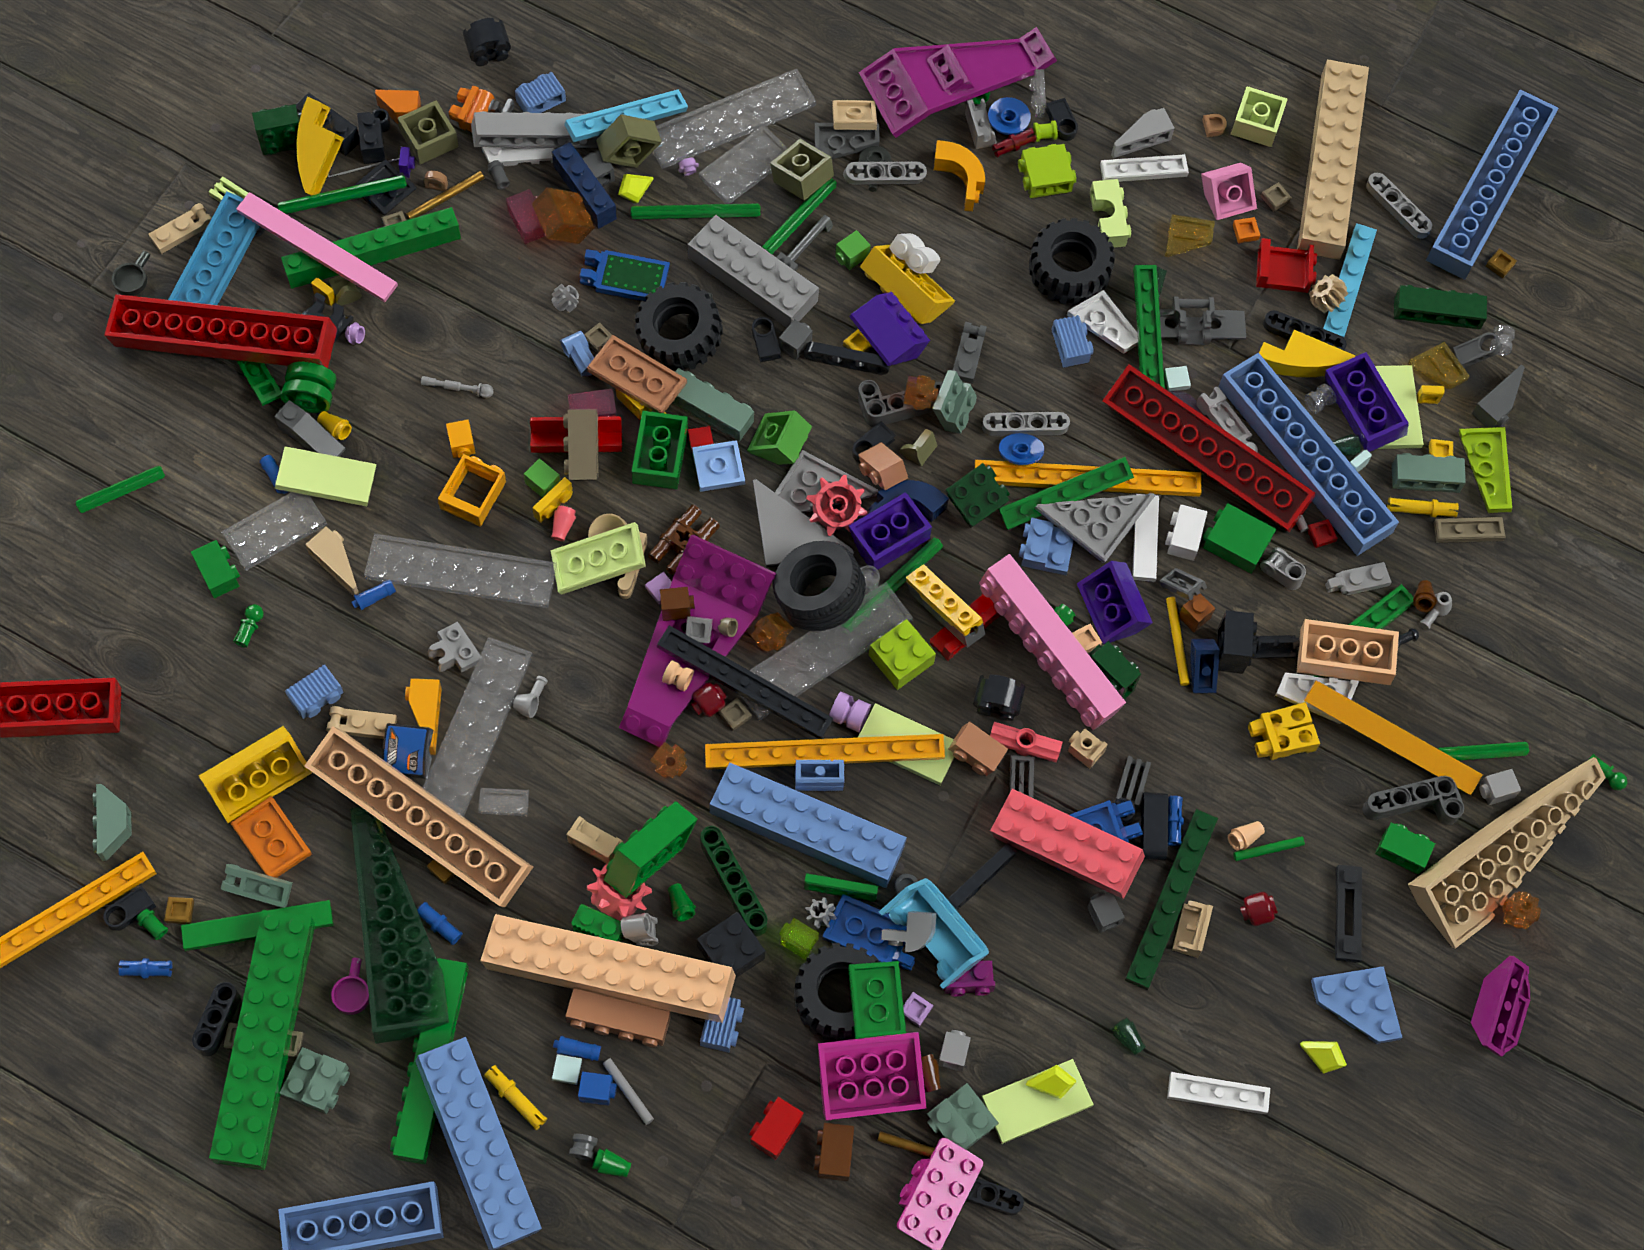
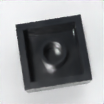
M1225 611L1217 628V646L1220 650L1218 671L1243 674L1247 666L1251 665L1252 657L1255 658L1256 644L1253 643V636H1256L1257 622H1254V613Z
M738 912L697 938V947L707 962L732 967L736 975L735 979L765 959L766 951Z

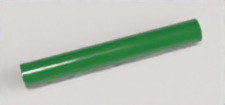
M1300 836L1233 852L1235 861H1240L1304 846L1305 842L1304 838Z

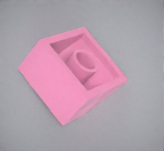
M1237 163L1201 174L1204 195L1216 220L1257 209L1251 167L1243 163Z

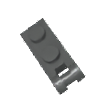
M965 321L953 371L957 372L961 381L969 383L974 381L987 326H973L972 323ZM969 334L977 335V340L968 338Z

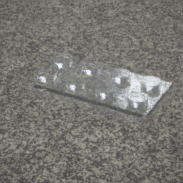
M763 125L700 171L699 178L725 204H730L772 173L770 163L788 148Z
M291 492L221 532L247 571L323 528L327 523L309 495Z

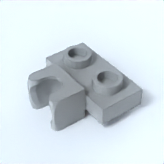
M458 622L438 631L437 637L440 641L431 645L428 649L429 658L442 657L439 659V672L453 667L455 663L462 673L482 662L481 655Z

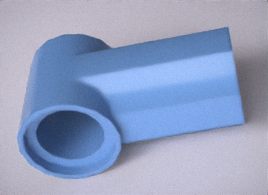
M578 331L561 339L560 343L564 353L568 358L571 357L581 376L588 377L592 375L587 372V367L594 357L589 350V345L583 332Z

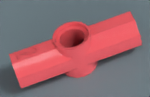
M994 722L990 734L996 741L1008 749L1015 750L1021 756L1032 755L1057 763L1062 741L1038 735L1029 728L1017 729ZM1027 739L1031 744L1028 746L1023 745L1020 740Z

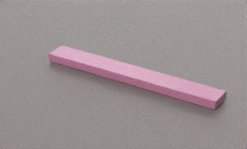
M250 192L236 208L239 214L384 303L398 286L396 281Z

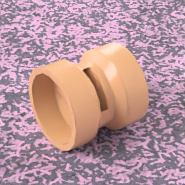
M672 660L665 670L662 682L669 685L674 684L677 689L685 691L692 680L694 670L688 667L682 668L679 663Z

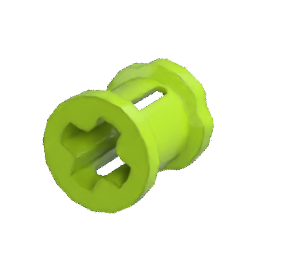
M1055 120L1047 124L1033 123V136L1036 135L1035 142L1047 138L1057 140L1058 130Z

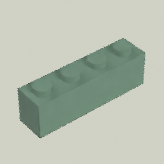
M678 368L675 372L686 378L687 384L672 403L740 442L754 422V411L745 403L737 402L730 394L716 390L709 382H702L691 372Z

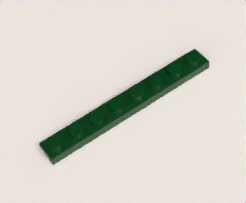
M1198 809L1195 810L1125 981L1145 990L1149 989L1217 823V817Z

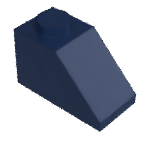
M1191 639L1190 669L1193 693H1217L1220 650L1215 639Z

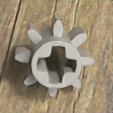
M560 284L552 293V303L559 311L566 309L570 313L579 303L577 300L579 299V294L571 285L564 287L563 284Z
M824 897L822 901L812 899V905L805 908L807 913L811 914L806 918L809 923L814 922L816 929H819L820 926L829 928L830 920H836L835 914L832 913L836 908L833 903L827 905V900Z

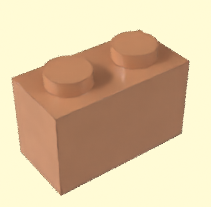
M879 443L858 454L861 462L859 468L862 474L871 478L875 485L878 484L884 490L908 479L903 459L883 443Z
M968 722L962 726L948 750L953 752V756L962 762L966 761L973 766L972 769L976 773L988 776L995 771L1008 748L971 722Z

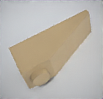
M325 527L305 544L309 555L353 596L359 594L342 543L344 539L337 531L334 530L332 532Z

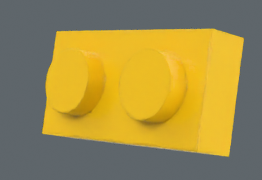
M564 477L533 506L534 518L540 523L545 518H550L554 514V510L561 503H566L571 498L573 493L572 483Z

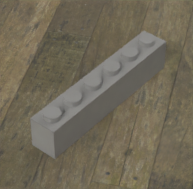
M482 111L474 112L471 124L474 147L559 148L571 142L574 148H598L596 140L599 136L573 142L564 125L565 121L585 114L570 112L564 114L551 112L488 113Z

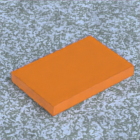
M272 796L231 822L234 830L263 872L268 876L277 878L312 855Z

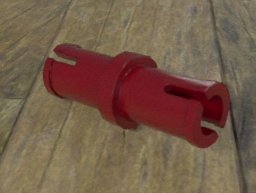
M1029 128L1017 135L1011 134L1008 136V139L993 144V151L1002 148L994 152L995 156L998 158L1010 151L1016 152L1020 150V147L1035 142L1036 135L1027 138L1028 135L1034 133L1033 129Z

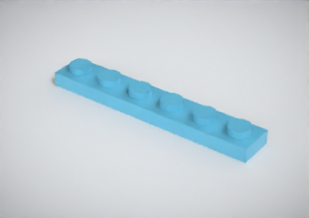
M678 89L567 119L564 125L573 142L601 135L621 114L653 121L686 112L688 105Z
M1357 223L1354 227L1339 275V279H1342L1347 287L1348 295L1344 297L1345 302H1341L1339 308L1335 307L1332 312L1328 311L1323 329L1338 334L1343 338L1377 229Z

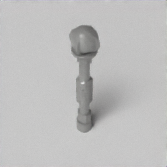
M426 376L421 378V385L441 386L444 389L455 391H471L476 393L478 397L490 398L494 392L489 384L480 383L478 386H470L456 381H439Z

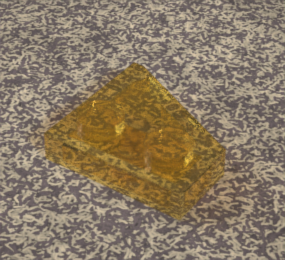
M1172 214L1165 256L1169 257L1211 245L1215 221Z
M1445 342L1410 359L1408 365H1412L1413 369L1449 390L1467 381L1470 377Z

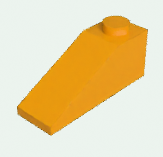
M411 679L410 687H406L405 700L409 701L418 726L429 727L434 730L429 752L431 755H436L442 691L440 680Z

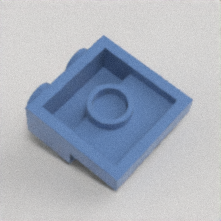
M1031 518L1030 524L1026 523L1023 537H1027L1026 544H1021L1019 557L1023 558L1021 566L1067 575L1074 540L1058 527H1054L1052 522Z

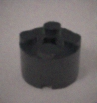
M484 18L471 23V28L466 31V28L464 29V41L470 59L476 63V66H485L488 64V61L495 59L504 61L509 57L508 53L511 45L502 20L499 19V22H495L494 18Z
M981 675L973 705L977 708V713L980 715L990 716L991 713L999 714L1003 720L1013 721L1014 717L1020 713L1025 685L1021 683L1019 687L1015 685L1016 680L1004 676L989 675V679H984V675Z

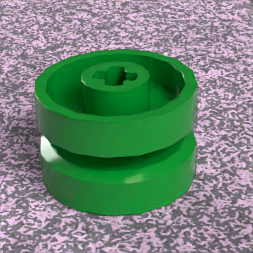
M304 361L291 363L286 369V382L282 387L281 400L285 404L290 400L308 413L328 411L331 407L332 392L335 389L337 380L336 375L330 369L316 363Z

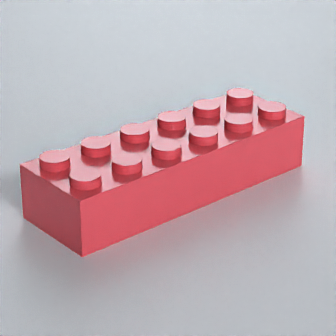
M1014 789L1008 795L990 830L994 838L1006 844L1009 843L1012 847L1124 899L1145 858L1143 849Z

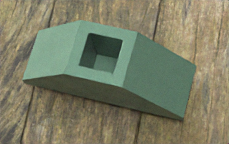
M96 784V793H93V805L96 807L97 815L93 816V828L97 830V839H93V851L97 853L102 861H107L132 835L131 811L122 800L104 785Z

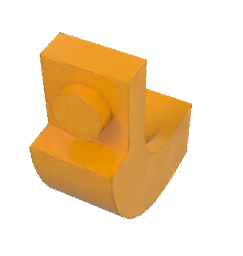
M937 140L934 170L951 172L963 180L966 187L964 211H973L974 203H979V195L983 194L985 186V172L981 162L967 148L953 142Z

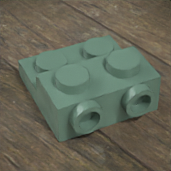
M947 371L932 408L945 431L962 433V430L965 429L968 423L969 412L973 409L977 397L971 384L962 383L956 371Z
M302 1047L280 1094L327 1114L329 1109H333L338 1101L339 1095H337L340 1086H344L349 1078V1067L346 1063L324 1054L322 1056Z
M968 1083L927 1113L931 1118L927 1123L935 1133L941 1131L945 1138L965 1150L999 1124Z

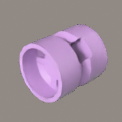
M840 692L829 716L833 718L834 722L838 724L845 722L847 728L860 732L869 714L871 704L862 700L855 702L852 696Z

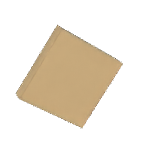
M832 101L834 130H877L875 101Z

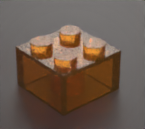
M546 188L531 204L547 239L580 244L595 228L579 193Z

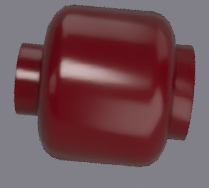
M706 682L692 694L694 702L690 705L698 716L703 714L706 717H712L725 707L724 700L727 697L717 683Z
M1259 892L1245 897V906L1240 907L1244 921L1249 920L1253 926L1272 922L1275 919V914L1278 913L1273 896H1268L1266 892Z

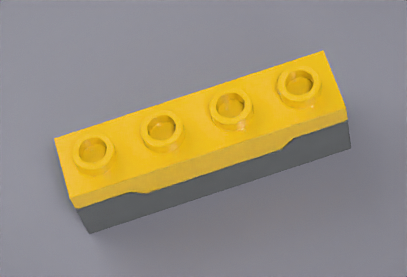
M924 564L906 577L910 595L967 648L985 635L982 618Z

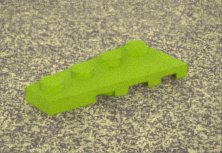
M1505 427L1459 429V436L1488 513L1511 512L1512 499Z

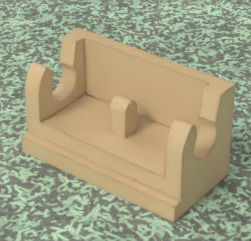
M580 816L567 833L569 843L606 864L614 858V849L623 842L621 839L615 838L586 822Z
M1188 901V904L1183 905L1172 948L1173 951L1196 958L1199 957L1203 949L1213 906L1195 901Z

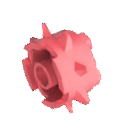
M843 475L839 481L832 483L827 482L823 477L820 478L821 490L816 495H807L806 497L813 505L814 514L809 519L810 522L818 521L822 526L826 527L827 536H831L835 530L842 528L850 532L849 525L858 516H866L868 514L861 507L860 496L865 492L864 489L856 490L852 485H848L847 475ZM832 501L841 503L842 506L839 508L841 511L832 507L834 504Z
M607 865L601 871L593 869L598 878L595 883L587 885V890L592 892L591 903L601 912L621 921L623 917L634 914L637 908L647 909L641 900L643 896L652 893V889L645 886V883L625 898L604 881L608 872L606 869Z

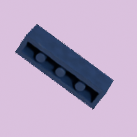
M571 142L551 151L554 168L596 227L599 229L616 220L615 203Z

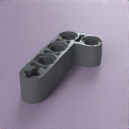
M872 380L863 381L859 385L858 403L865 422L869 426L874 427L881 421L887 425L934 412L932 408L943 382H935L882 397L876 382ZM865 392H869V393H872L873 395L867 396V395H865L864 393H865ZM914 400H920L922 403H915ZM892 406H899L901 408L894 409ZM876 411L880 414L873 415L871 412Z
M1440 776L1373 793L1364 803L1362 810L1368 819L1378 820L1433 806L1439 821L1445 825H1452L1464 813V804L1454 780L1448 776ZM1438 786L1444 787L1447 793H1442ZM1416 792H1421L1425 799L1419 798ZM1393 797L1401 799L1403 804H1397ZM1446 808L1452 809L1455 815L1449 814Z

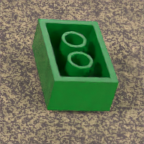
M642 411L632 467V484L678 490L688 432V417Z

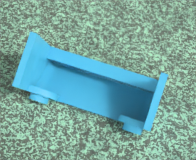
M926 878L904 888L879 911L881 916L889 913L890 919L895 924L903 926L907 925V916L910 911L936 913L935 933L926 947L939 961L937 963V974L944 981L940 984L943 989L954 983L989 954L988 948L940 890Z

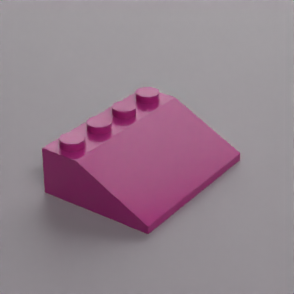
M919 1032L818 1043L822 1105L826 1120L926 1108Z

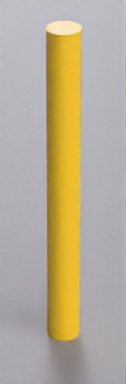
M1168 597L1166 602L1180 685L1187 686L1190 682L1175 597Z

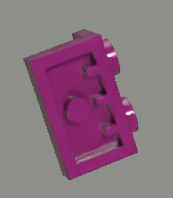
M979 961L954 983L945 987L944 994L950 993L953 997L964 996L965 993L974 992L977 996L989 995L995 989L992 961Z

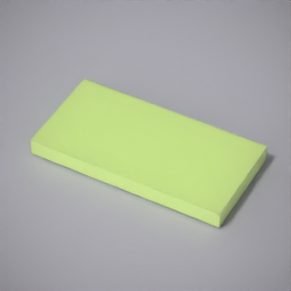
M1412 365L1375 366L1409 422L1407 436L1378 449L1422 448L1424 444Z
M285 447L275 489L367 506L376 464Z
M635 522L551 550L557 589L561 595L646 567L639 528Z
M875 703L858 738L941 733ZM944 735L945 759L893 761L890 763L941 786L954 759L953 752L948 750L954 739Z
M1073 1059L1058 1065L1076 1079V1083L1061 1099L1026 1086L1027 1080L1040 1073L982 1096L984 1105L999 1122L994 1128L1001 1144L1093 1107L1094 1104Z

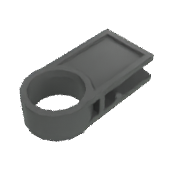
M1484 333L1453 348L1459 365L1464 369L1497 355L1501 350L1502 344L1494 333ZM1490 338L1497 340L1496 347L1493 350H1482V344L1485 340Z

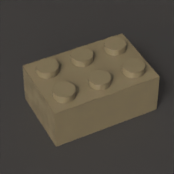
M569 409L568 414H564L563 417L564 428H568V437L564 438V451H568V460L564 461V474L569 475V480H597L599 477L598 409Z

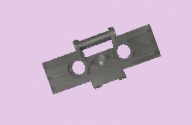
M1174 296L1172 309H1159L1161 338L1178 339V344L1209 345L1212 339L1246 340L1245 311L1215 310L1213 297H1208V299H1179V297ZM1180 308H1207V310L1203 312L1202 317H1186V311L1180 310ZM1172 320L1176 323L1177 327L1173 329L1168 328L1165 322ZM1211 321L1218 322L1220 328L1212 329Z

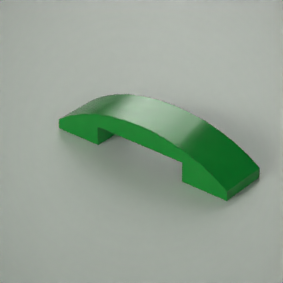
M236 360L262 406L281 398V390L264 363Z

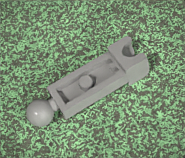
M1215 387L1209 397L1205 393L1201 394L1196 402L1201 412L1207 415L1212 422L1258 453L1257 446L1252 442H1248L1252 434L1227 403V397L1220 388Z

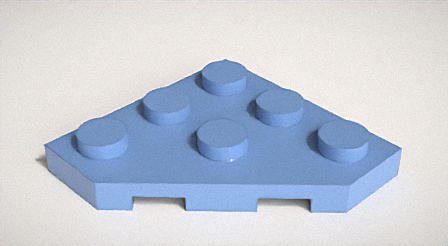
M1384 966L1316 977L1311 980L1316 1003L1323 1009H1328L1337 1015L1338 1019L1353 1029H1358L1367 1035L1368 1039L1374 1043L1396 1041L1402 1038Z

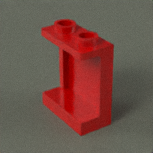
M1262 238L1257 255L1256 287L1308 293L1311 285H1315L1316 272L1313 271V266L1317 262V253H1314V245L1309 244L1307 250L1270 246L1271 239Z

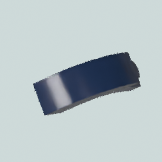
M904 480L887 490L882 488L878 491L877 501L870 506L868 514L906 492L923 516L932 523L947 509L949 498L930 484L921 481Z

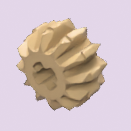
M1333 274L1329 277L1325 275L1322 280H1318V283L1312 286L1313 290L1309 293L1313 306L1323 313L1327 311L1332 312L1335 307L1339 308L1340 303L1345 302L1344 297L1348 295L1347 287L1343 280Z

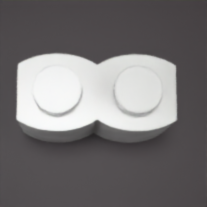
M911 233L897 234L889 246L896 257L905 260L908 267L919 274L932 273L941 261L939 255L933 249L925 247L923 241Z

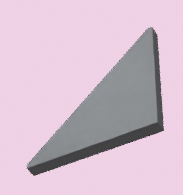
M802 450L775 493L796 509L805 513L813 511V505L806 497L807 495H816L821 490L820 478L822 477L827 482L832 483L839 481L843 475H847L848 485H852L856 490L864 489L865 492L860 496L861 499L876 496L878 489ZM832 501L834 503L832 506L841 504L840 502L835 503Z
M757 479L753 480L766 567L779 565L792 550L813 541L836 542L854 554L853 549L833 535L827 536V530L816 522H810L809 517Z
M1149 493L1145 495L1038 504L1034 509L1098 560L1105 563L1156 495Z

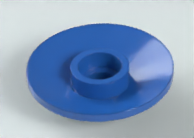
M1010 97L995 101L988 111L990 125L996 131L1005 135H1015L1023 132L1028 127L1031 119V114L1026 104Z
M1016 433L1008 435L1001 440L999 452L1010 463L1029 465L1036 463L1043 457L1044 445L1038 438L1032 435Z

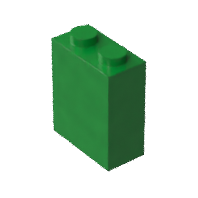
M1227 503L1224 510L1219 509L1213 519L1216 522L1213 528L1209 526L1204 534L1203 539L1206 542L1203 548L1252 574L1276 529Z

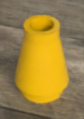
M326 411L321 412L317 418L318 423L335 439L344 440L351 432L352 427L346 419L329 414Z

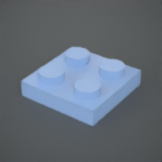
M737 440L692 447L700 492L745 485Z

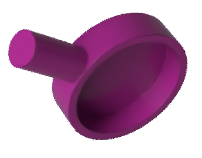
M352 958L349 976L338 980L332 989L331 996L335 1007L340 1012L348 1015L363 1011L370 1001V990L366 982L359 978L362 962L360 958Z

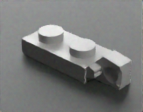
M1382 562L1341 571L1335 575V578L1328 579L1325 586L1328 593L1341 590L1342 594L1351 595L1390 586L1391 579L1385 563Z

